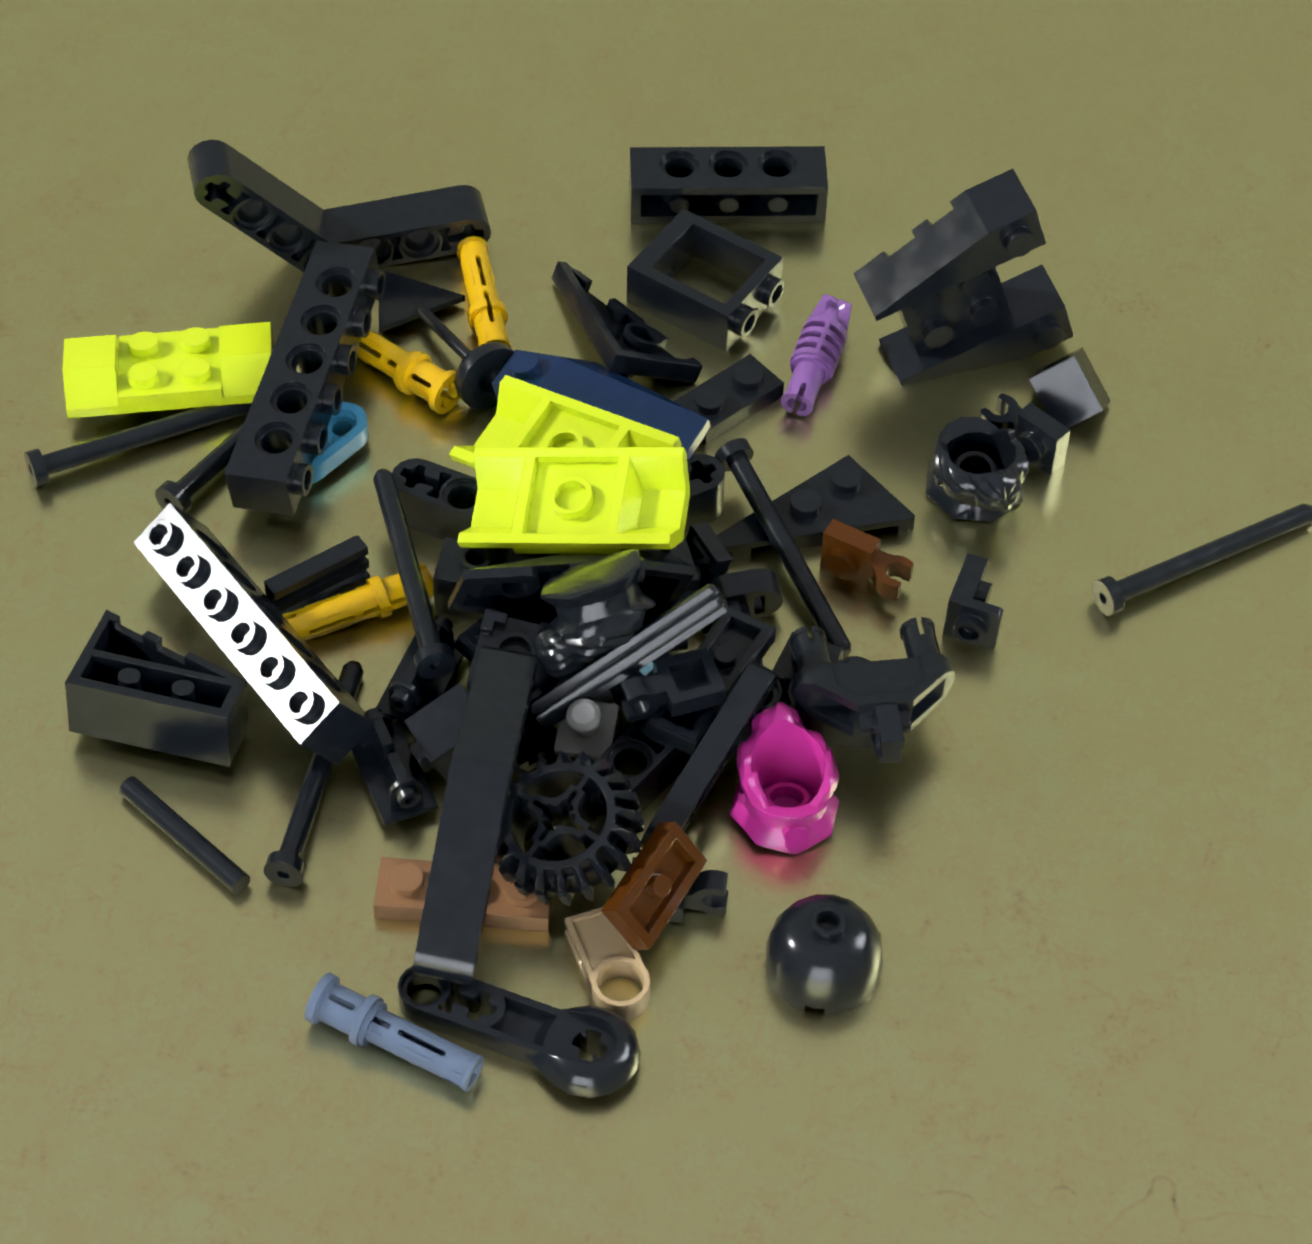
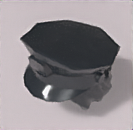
M960 417L948 423L940 432L932 459L928 461L926 495L952 519L994 522L1006 512L1011 511L1013 507L1023 501V482L1029 471V462L1025 455V448L1016 439V431L1010 428L998 429L990 421L979 417Z
M629 549L612 553L594 562L574 566L545 582L540 598L555 606L558 616L550 623V628L537 633L533 644L538 660L548 674L554 678L569 676L580 664L628 643L643 624L647 610L656 606V601L641 593L639 583L644 581L646 562L645 559L640 557L639 550Z

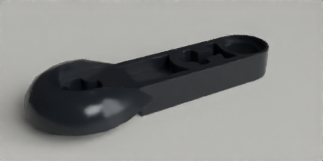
M413 966L406 969L399 978L397 986L400 1011L407 1019L421 1026L535 1066L553 1085L570 1095L587 1098L609 1095L625 1086L638 1069L641 1051L636 1032L623 1016L609 1008L587 1005L558 1009L474 978L472 986L416 976L412 974ZM425 983L433 984L442 992L436 1001L429 1004L416 1003L408 996L412 988ZM453 995L458 996V1003L453 1002L452 1004ZM481 1006L489 1008V1015L482 1014L478 1021L470 1019L469 1012L476 1013ZM587 1046H597L600 1048V1058L593 1054V1061L582 1060L579 1048L583 1052H587Z

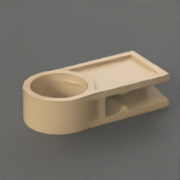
M603 907L566 917L565 924L568 930L565 931V936L592 999V1005L609 1008L623 1016L627 1021L639 1017L648 1007L650 1000V977L638 950L630 946L601 912ZM626 977L637 982L642 991L630 1000L616 1001L603 995L599 987L611 978Z

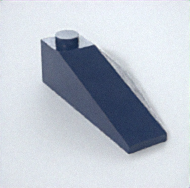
M515 350L492 382L497 401L500 381L505 375L677 436L682 443L681 447H684L686 450L687 462L711 427L708 418L619 373L609 372L607 367L593 361Z

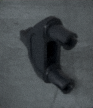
M916 617L905 621L901 625L899 633L907 658L842 664L830 663L825 631L817 626L811 627L814 641L811 644L806 626L795 630L790 636V644L794 651L798 671L792 683L795 697L801 707L816 719L851 737L871 736L879 764L901 762V750L904 748L905 743L903 733H909L941 703L955 679L952 662L940 653L934 622L929 618L921 617L924 632L921 635Z

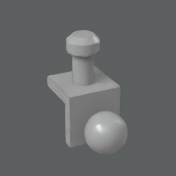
M610 690L593 701L578 699L568 707L566 718L558 724L554 753L559 754L561 749L563 752L568 753L569 756L578 757L584 751L591 755L592 759L596 760L614 742L616 730H621L622 717L619 705L612 704L614 701Z

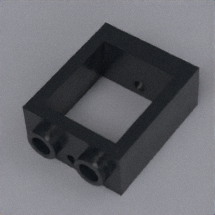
M682 209L627 266V302L727 352L740 337L748 336L754 328L757 318L767 307H774L782 297L785 289V281L782 280L783 257ZM695 256L745 281V283L724 304L673 278Z

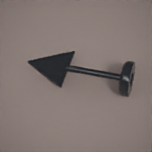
M385 271V291L382 299L379 300V333L421 318L462 359L456 370L454 382L457 395L472 409L485 410L497 406V398L492 382L514 351L508 345L499 342L485 343L470 350L433 314L465 301V295Z

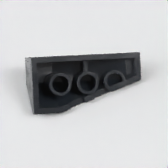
M636 549L639 550L640 557L645 559L646 562L644 581L639 583L641 593L656 601V606L647 610L643 626L674 607L694 577L693 566L671 552ZM560 554L467 569L463 571L448 600V608L453 611L485 614V610L490 609L507 613L510 618L552 622L558 616L555 606L540 598L545 582L574 566L594 562L610 554Z

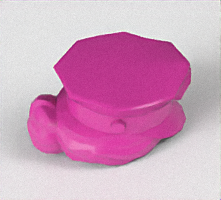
M778 702L773 707L764 709L754 716L751 725L752 734L746 741L741 742L738 748L737 769L740 780L736 784L730 816L745 830L756 845L797 855L832 835L840 802L833 794L839 781V771L832 750L827 746L822 734L806 729L796 709L787 706L783 702Z

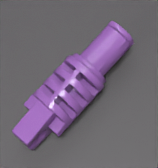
M824 294L810 317L804 323L790 358V367L793 374L786 392L781 398V404L788 412L792 413L796 401L801 402L796 415L807 416L813 411L819 389L822 384H825L832 378L847 341L852 308L851 303Z

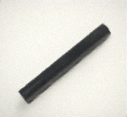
M135 776L127 778L119 788L120 795L234 894L241 893L248 886L250 876Z

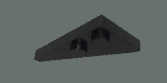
M557 262L552 280L609 372H616L627 378L637 375L696 384L703 367L694 357L688 359L675 358L665 350L669 338L647 325L644 319L616 298L609 299L608 304H604L589 292L593 282L590 278L569 266L567 262Z
M849 455L772 501L798 549L822 546L823 532L832 519L863 532L895 526L898 534H902L914 529L915 515ZM754 512L717 534V537L733 559L751 557V548L772 545Z

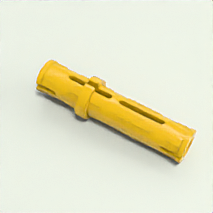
M467 237L458 243L457 256L460 259L465 289L470 304L467 312L469 326L476 332L479 346L485 343L499 342L511 348L505 327L508 321L507 309L503 302L499 301L495 277L488 254V244L481 237Z
M421 563L419 566L428 597H433V578L429 569L426 568V564ZM399 573L381 579L376 575L367 578L366 584L356 587V589L331 596L282 615L302 639L308 641L376 616L380 619L392 616V610L407 605Z

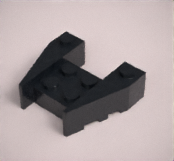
M1014 169L965 190L950 201L954 209L937 222L932 224L926 219L911 230L915 236L914 239L891 256L883 251L854 273V277L876 321L896 312L899 313L904 328L880 338L879 342L901 386L1027 358L1043 350L1052 349L1061 342L1074 337L1066 306L1043 265H1039L1001 283L996 266L1016 257L1024 256L1031 250L1046 244L1037 210Z

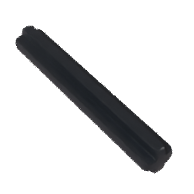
M714 584L705 585L637 630L628 643L596 657L534 698L530 703V708L535 719L545 728H552L566 718L567 709L574 701L578 699L593 701L725 614L729 606L723 593Z

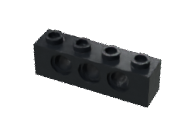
M825 146L630 147L629 188L631 224H667L682 209L712 223H825L828 196Z

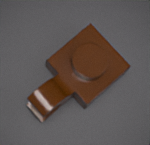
M832 519L823 532L820 567L830 571L838 578L853 581L866 588L873 581L877 593L886 599L898 600L900 597L901 582L890 577L896 576L910 582L914 563L904 556L892 555L881 551V539L835 519Z

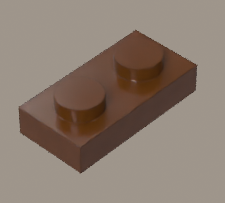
M660 821L601 909V912L633 949L650 950L708 860L676 822Z

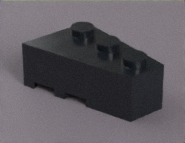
M107 609L65 681L70 732L230 767L248 731L247 680L191 652L186 656H182L162 646V637L150 631L140 635L121 625L119 615Z

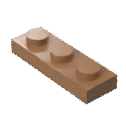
M381 857L373 904L374 918L421 922L432 861ZM495 866L484 927L548 932L552 900L548 905H545L543 902H539L534 893L526 898L517 891L514 883L510 884L503 879L498 871L499 866Z

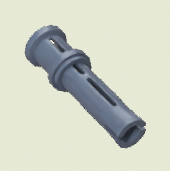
M330 972L319 980L306 1005L304 1015L307 1022L313 1025L323 1022L349 1035V1042L358 1047H366L372 1043L417 1067L461 1087V1090L465 1092L470 1091L483 1068L484 1057L482 1055L474 1054L427 1029H423L387 1011V1004L384 1003L381 997L372 994L367 998L341 985L340 978Z

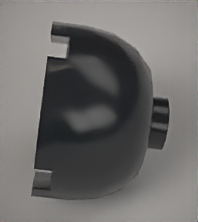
M815 894L794 902L777 917L766 943V976L775 993L791 1007L805 1012L806 1005L814 1009H824V1015H838L858 1008L874 993L878 984V978L883 966L881 934L871 916L852 900L834 894Z

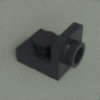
M967 553L948 601L943 634L957 638L967 644H977L993 649L999 637L1004 611L1001 607L988 604L993 586L992 583L984 581L988 559Z

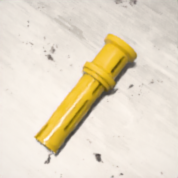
M371 330L367 338L360 339L357 347V357L394 378L393 381L397 390L406 395L416 394L428 401L430 409L440 415L446 414L458 403L460 397L457 395L454 384L455 370L445 371L433 364L431 357L422 351L407 352Z

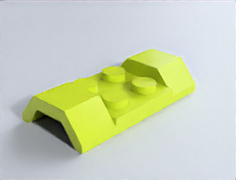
M271 322L219 326V328L207 329L192 327L183 331L159 333L143 331L133 335L119 336V340L116 335L64 339L62 371L67 417L69 419L252 403L273 351L274 333Z
M505 375L499 385L496 415L474 446H454L449 455L453 461L475 469L473 458L475 447H681L682 443L679 437Z
M475 447L473 458L478 490L471 527L460 532L458 535L457 543L460 548H513L514 552L519 554H612L620 552L622 549H673L683 542L690 499L687 453L684 447Z

